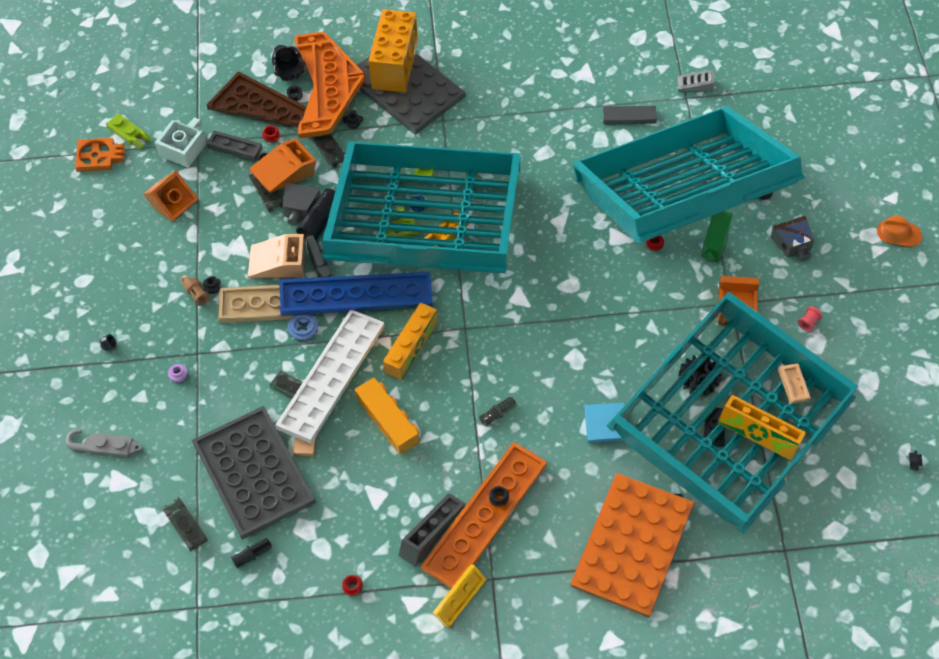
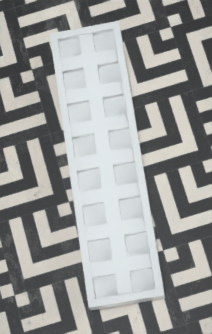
M350 310L276 423V429L312 444L384 329V322Z

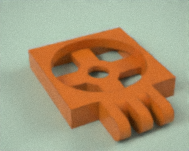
M113 138L78 140L75 162L76 171L112 170V163L124 162L125 145L114 144ZM107 145L109 151H100V146ZM85 146H92L90 152L82 153V149ZM98 153V156L92 157V154ZM89 159L91 163L90 165L85 164L81 160Z

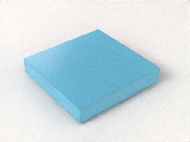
M624 403L584 405L588 443L624 441L615 430L612 432L607 428L608 423L624 407Z

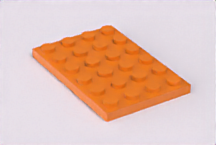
M616 473L570 586L650 618L694 502Z

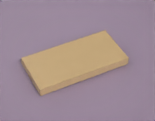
M280 285L220 288L219 323L290 320L295 316H281Z

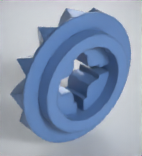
M300 314L292 317L288 323V331L291 337L296 338L297 341L299 339L306 341L307 338H313L314 334L318 333L317 319L311 314ZM299 324L302 325V326H304V327L306 326V327H307V331L304 330V329H301V330H300Z

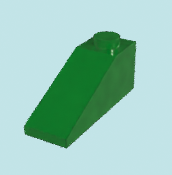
M723 211L712 215L701 257L719 263L727 246L732 213Z

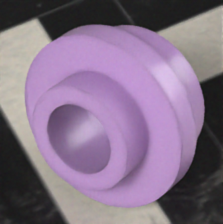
M175 364L168 370L170 380L176 383L183 382L188 374L187 368L182 364Z

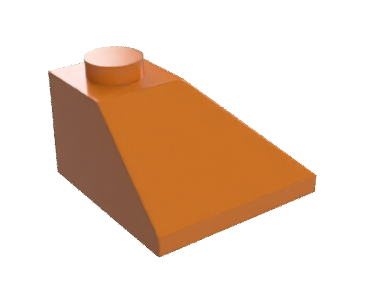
M177 170L155 183L143 194L153 208L171 222L199 199Z

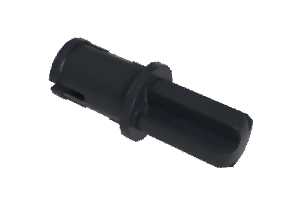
M265 538L251 547L249 545L246 546V549L232 556L231 559L238 569L253 559L255 561V557L271 549L272 545L269 539Z

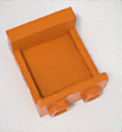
M721 276L718 302L730 292L757 312L759 278ZM720 313L718 315V324L726 326L728 321Z

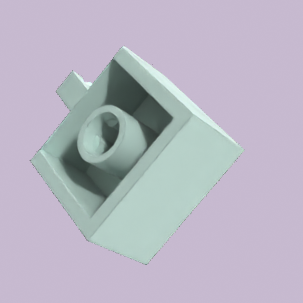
M193 118L188 125L172 120L155 141L158 155L189 168L207 143L205 132L200 131L202 127L201 121Z

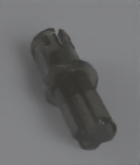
M508 397L498 405L494 404L493 408L479 416L481 423L487 427L498 418H503V414L517 405L513 397Z

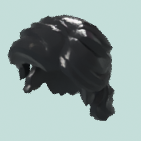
M278 45L273 49L272 64L275 69V76L280 77L282 81L286 82L288 80L292 81L293 78L299 79V76L305 72L304 68L306 66L299 50L294 46L287 47L285 45Z

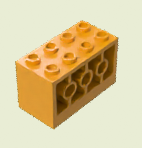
M382 9L368 61L372 89L406 93L419 42L415 12Z

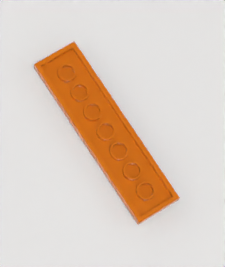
M513 442L420 566L421 570L452 589L470 565L476 564L546 468L547 461ZM497 486L504 487L509 492V501L500 507L492 505L489 501V492ZM498 495L495 498L502 499L503 497L501 495Z

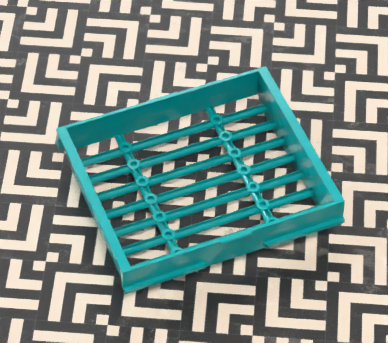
M728 106L573 162L575 181L577 183L581 182L590 199L637 243L647 241L796 184L799 180L805 178L804 174H802L801 157ZM724 133L727 135L724 138L715 140L705 145L694 146V144L700 143L702 141L708 140ZM730 142L732 143V144L727 145V146H725V147H722V148H719V149H717V150H714V151H711V152H709V153H706V151L712 150V149H714V148L720 147V146L725 145V144H728V143H730ZM683 148H686L688 150L686 152L656 162L654 164L648 165L632 172L626 171L627 169L657 159L659 157L665 156L667 154L673 153ZM734 150H740L727 156L721 157L719 159H713L726 153L732 152ZM696 156V157L693 158V159L687 160V161H685V162L679 163V164H677V165L671 166V167H669V168L663 169V170H661V171L655 172V173L650 174V175H647V176H645V177L637 178V177H639V176L645 175V174L650 173V172H653V171H655V170L664 168V167H666V166H669V165H672V164H674V163L680 162V161H682V160L688 159V158H690V157ZM744 156H748L745 159L723 166V164L742 158ZM702 162L705 163L703 165L697 166L695 168L689 169L687 171L681 172L679 174L673 175L671 177L665 178L655 183L644 185L646 183L652 182L654 180L660 179L662 177L668 176L670 174L676 173L678 171L684 170L686 168L692 167ZM755 162L757 163L756 165L750 166V167L745 168V169H742V170H740V171H737V172H734V173L731 172V171H734V170H736V169H739V168H742V167H744V166H747V165H749V164H752V163H755ZM713 169V171H710V172H708V173H705V174H702V175H700V176L694 177V178H692V179L686 180V181H684V182L678 183V184H676V185L670 186V187L665 188V189H663V190H660V191H657V192H651V191L657 190V189H659V188L665 187V186H667V185L673 184V183H675V182L681 181V180H683V179L689 178V177H691V176L697 175V174H699V173L705 172V171H707V170ZM616 173L621 175L606 182L600 180ZM720 175L722 176V177L719 178V179H716V180H713V181H711V182L705 183V184H703V185L697 186V187H695V188L689 189V190H687V191H684V192H682V193H679V194H676V195H674V196L668 197V198H666V199H660V198H662V197H665V196H667V195H670V194H673V193H675V192L681 191V190H683V189L689 188V187H691V186L697 185V184H699V183H702V182H704V181H707V180H710V179H712V178L718 177V176H720ZM626 181L629 182V183L623 184V185H621V186H618V187H615V188L610 189V187H613V186H615V185L621 184V183H623V182H626ZM633 188H636V190H633V191H631V192L625 193V194H623V195H620V196L617 195V194L623 193V192H625V191L631 190V189H633ZM644 195V197H641V198H639V199L633 200V201H631V202H628V203L625 202V201L630 200V199H633V198H635V197ZM652 202V204L639 208L637 210L633 209L646 203Z
M349 141L323 237L324 260L506 273L507 249L518 172L521 169V153ZM357 164L394 167L391 173L356 171ZM419 168L468 172V176L466 178L400 174V169ZM475 173L510 175L509 182L475 179ZM355 178L391 181L388 185L355 183ZM398 181L462 185L466 186L464 190L408 187L397 186ZM473 186L508 189V193L478 192L472 189ZM352 191L388 192V195L385 197L352 195ZM395 193L459 197L464 199L461 203L432 200L395 198L394 196ZM471 198L506 201V206L473 204L470 201ZM350 202L385 204L383 209L348 206ZM392 205L461 210V214L392 210ZM469 211L505 213L504 218L468 215ZM346 214L378 216L382 217V220L374 222L347 220L345 218ZM392 217L459 222V226L455 228L389 223V219ZM466 224L500 225L503 227L502 231L466 228ZM343 227L380 229L378 234L342 232ZM387 230L451 234L457 235V239L442 240L386 235ZM464 236L501 238L500 244L464 241Z
M728 292L681 345H677L667 356L661 367L608 423L607 428L612 432L615 430L627 445L723 520L738 526L737 529L744 534L785 485V477L812 445H818L856 399V396L853 394L858 385L732 293ZM722 313L728 324L709 345L703 344L697 338ZM735 328L743 336L724 357L719 356L714 350ZM751 340L759 347L742 367L737 369L730 364V361ZM691 345L700 350L702 353L659 401L654 400L648 395V392ZM766 351L775 359L753 381L745 374ZM708 357L716 362L717 365L674 413H671L664 407ZM781 363L785 366L798 363L803 378L807 381L808 392L815 387L823 393L804 417H801L794 411L798 404L790 405L789 403L785 405L778 399L785 390L782 381L770 393L761 387ZM723 369L733 375L691 425H687L680 420L683 414ZM739 381L749 387L740 399L748 402L757 393L765 399L759 409L766 412L773 405L781 411L777 418L785 421L789 417L797 423V428L802 431L805 429L813 435L770 488L761 480L781 458V455L774 452L756 475H752L745 467L763 447L762 445L755 443L739 462H735L728 455L744 436L736 433L724 449L720 450L712 443L726 428L725 426L718 423L705 438L696 432ZM830 398L841 401L819 429L810 423ZM643 400L652 408L634 427L625 418ZM659 413L667 419V422L650 439L641 431ZM675 425L684 433L666 452L657 444ZM691 437L700 445L682 464L673 456ZM708 450L716 458L699 477L690 468ZM723 462L732 471L715 490L706 481ZM740 475L749 483L735 500L731 502L722 494ZM757 488L765 495L751 512L746 514L739 507L751 492Z

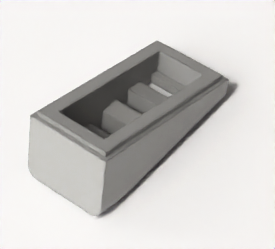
M713 70L678 76V92L713 91Z

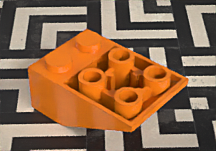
M294 138L281 143L250 167L249 171L271 193L284 188L286 183L294 184L314 176L317 160Z

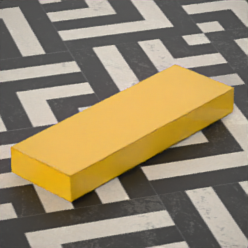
M470 565L433 612L445 627L449 628L487 580L486 577L475 565Z

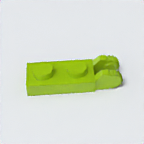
M119 113L106 123L109 130L140 150L144 145L138 140L139 138L147 143L151 141V137L145 131Z

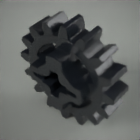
M695 355L692 356V360L686 358L685 364H681L679 377L696 359ZM708 357L691 375V380L688 379L684 383L683 389L689 388L691 394L710 371L714 369L717 363L714 361L710 362ZM719 374L705 389V395H708L709 390L715 392V388L720 385L722 374Z

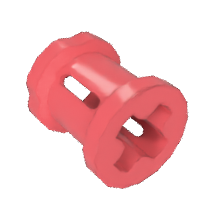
M809 306L803 318L801 317L798 320L799 327L807 332H811L814 329V324L823 317L821 311L813 306Z

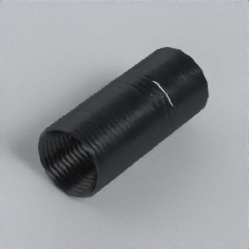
M325 189L296 227L297 234H304L305 241L308 236L312 235L316 241L326 228L335 190Z

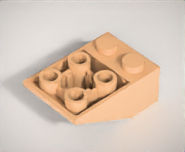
M284 234L252 245L248 278L304 277L306 258L304 234Z

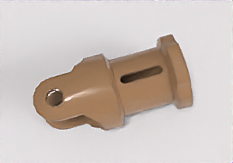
M187 275L181 277V283L185 291L193 297L194 303L197 306L208 302L210 295L203 290L200 281L194 277L189 279Z

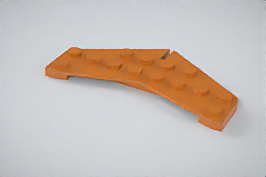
M325 32L295 35L296 47L301 53L302 60L306 63L307 71L314 83L303 120L300 121L298 126L299 138L328 135L333 132L365 81L364 72Z

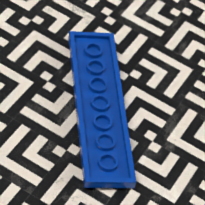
M430 272L279 280L281 316L349 312L350 310L417 308L420 302L433 307Z

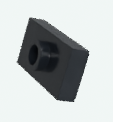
M716 407L707 417L704 423V438L717 426L724 408ZM725 429L713 441L712 444L714 446H724Z

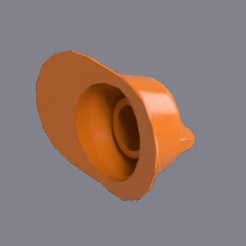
M891 216L887 220L882 221L877 228L879 238L890 244L914 247L922 240L920 229L902 216Z

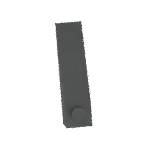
M448 493L402 539L398 556L416 567L464 508L465 503Z

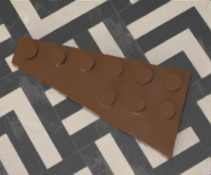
M239 71L206 105L208 110L293 127L299 126L307 108Z

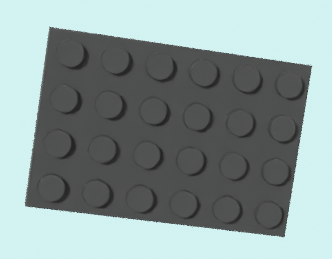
M415 54L406 93L372 89L369 57L357 65L364 72L365 81L359 90L414 135L466 97L465 91L417 54Z
M264 406L192 440L241 539L316 503Z

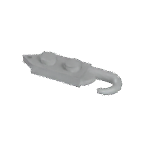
M81 429L71 431L66 437V444L71 450L89 452L95 455L129 458L130 455L143 451V448L134 442L132 437L94 433L85 439L84 444L74 443L72 438L75 434L82 433Z

